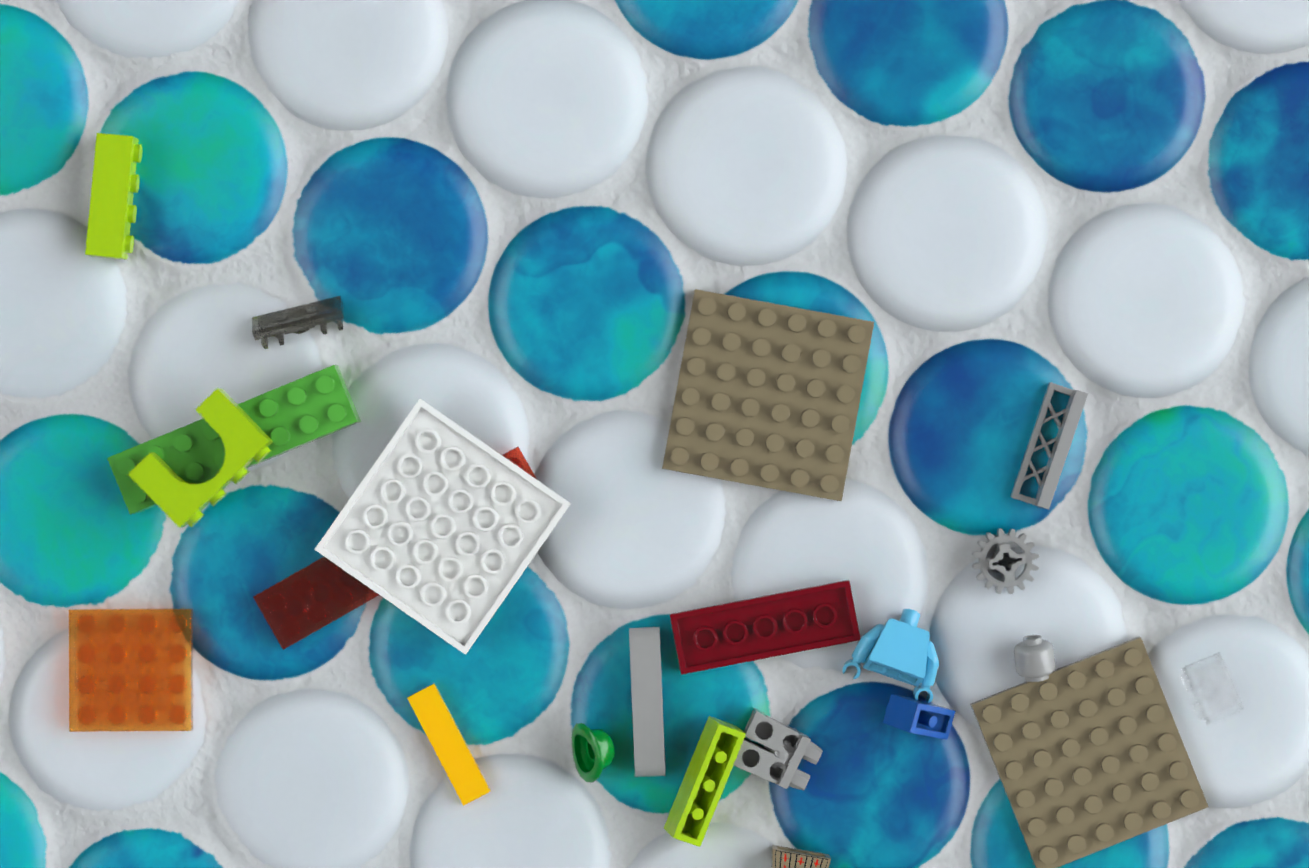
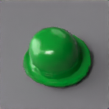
M576 723L571 735L575 768L584 781L593 783L600 777L602 770L612 763L614 745L609 734L602 729H590L584 723Z

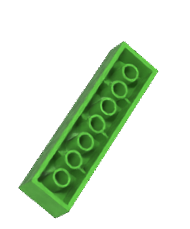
M338 365L329 366L238 404L273 441L268 446L271 452L259 463L361 422ZM203 418L107 458L131 515L157 506L128 475L149 453L156 452L183 480L194 484H202L213 479L221 470L225 460V447L219 434ZM254 460L246 469L259 463Z

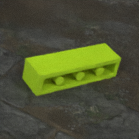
M96 134L85 255L127 260L128 253L132 254L134 237L130 235L131 223H135L137 207L133 205V195L138 193L140 184L139 175H136V163H140L142 159V144H138L139 139L134 136Z
M711 716L708 717L664 825V829L673 838L698 847L701 846L746 735L736 725Z

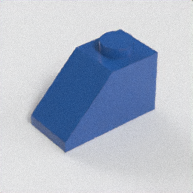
M891 694L883 723L910 733L948 740L956 711L921 700L917 701L914 698Z

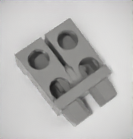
M754 708L743 732L746 733L745 737L768 747L769 750L744 738L733 766L778 784L785 789L790 786L805 790L810 774L797 769L802 758L816 765L823 750L811 742L809 736Z

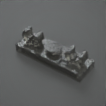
M341 296L252 317V333L255 341L261 339L262 347L268 349V338L274 336L278 338L280 345H284V333L285 335L290 333L301 334L310 328H314L316 325H320V330L325 335L328 334L327 323L335 322L338 325L339 331L343 330L344 309Z

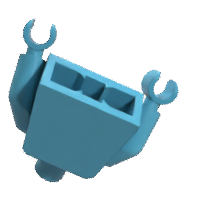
M903 609L900 621L888 619L885 625L877 624L859 640L852 653L853 659L846 661L844 664L843 674L848 666L853 665L857 668V673L853 679H857L861 673L860 664L864 663V669L916 686L913 690V695L917 701L919 693L927 691L926 702L930 703L933 699L930 686L934 685L939 660L934 644L929 641L930 633L917 627L920 613L912 609Z

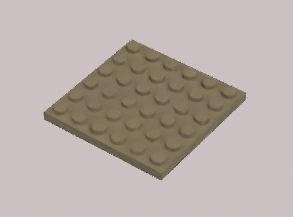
M695 289L662 469L842 501L874 322Z
M1141 637L1134 638L1054 670L1049 674V678L1044 681H1026L970 704L1035 868L1060 867L1209 807Z

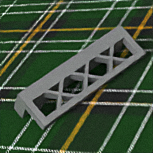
M1049 382L1011 498L1049 510L1088 393ZM1054 391L1070 396L1067 407L1055 413L1050 403ZM1049 409L1051 416L1045 418L1047 410ZM1064 414L1062 422L1060 423L1058 416ZM1054 419L1059 429L1057 436L1046 442L1041 433L1042 425ZM1039 437L1042 444L1035 447L1037 439ZM1054 442L1052 451H1050L1048 445ZM1044 447L1049 457L1047 466L1035 470L1031 462L1032 454ZM1029 466L1032 473L1026 475ZM1045 471L1041 481L1038 474ZM1033 476L1039 485L1035 499L1019 494L1023 481Z

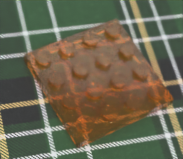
M193 608L69 609V732L193 730Z

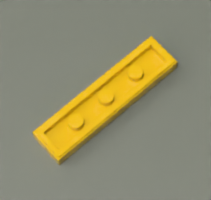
M434 683L407 697L463 806L489 793L491 789L436 684Z

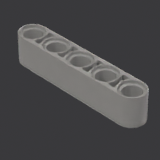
M629 628L635 777L666 776L660 628Z

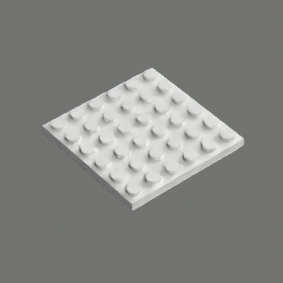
M419 399L315 550L466 655L571 503L434 407Z

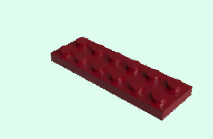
M849 580L670 614L681 675L859 641L861 639Z

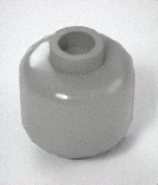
M1028 635L1023 637V642L1015 646L1016 672L1020 676L1025 677V680L1028 682H1039L1049 678V674L1055 670L1052 643L1041 639L1040 635Z

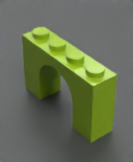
M217 388L195 409L219 434L224 443L225 460L221 470L213 479L202 484L187 482L180 478L156 452L149 453L128 473L179 528L185 527L187 524L193 527L204 516L201 511L209 503L212 506L216 505L227 494L224 489L231 482L236 485L249 473L246 469L248 465L254 460L259 463L271 452L268 446L273 441L222 388Z

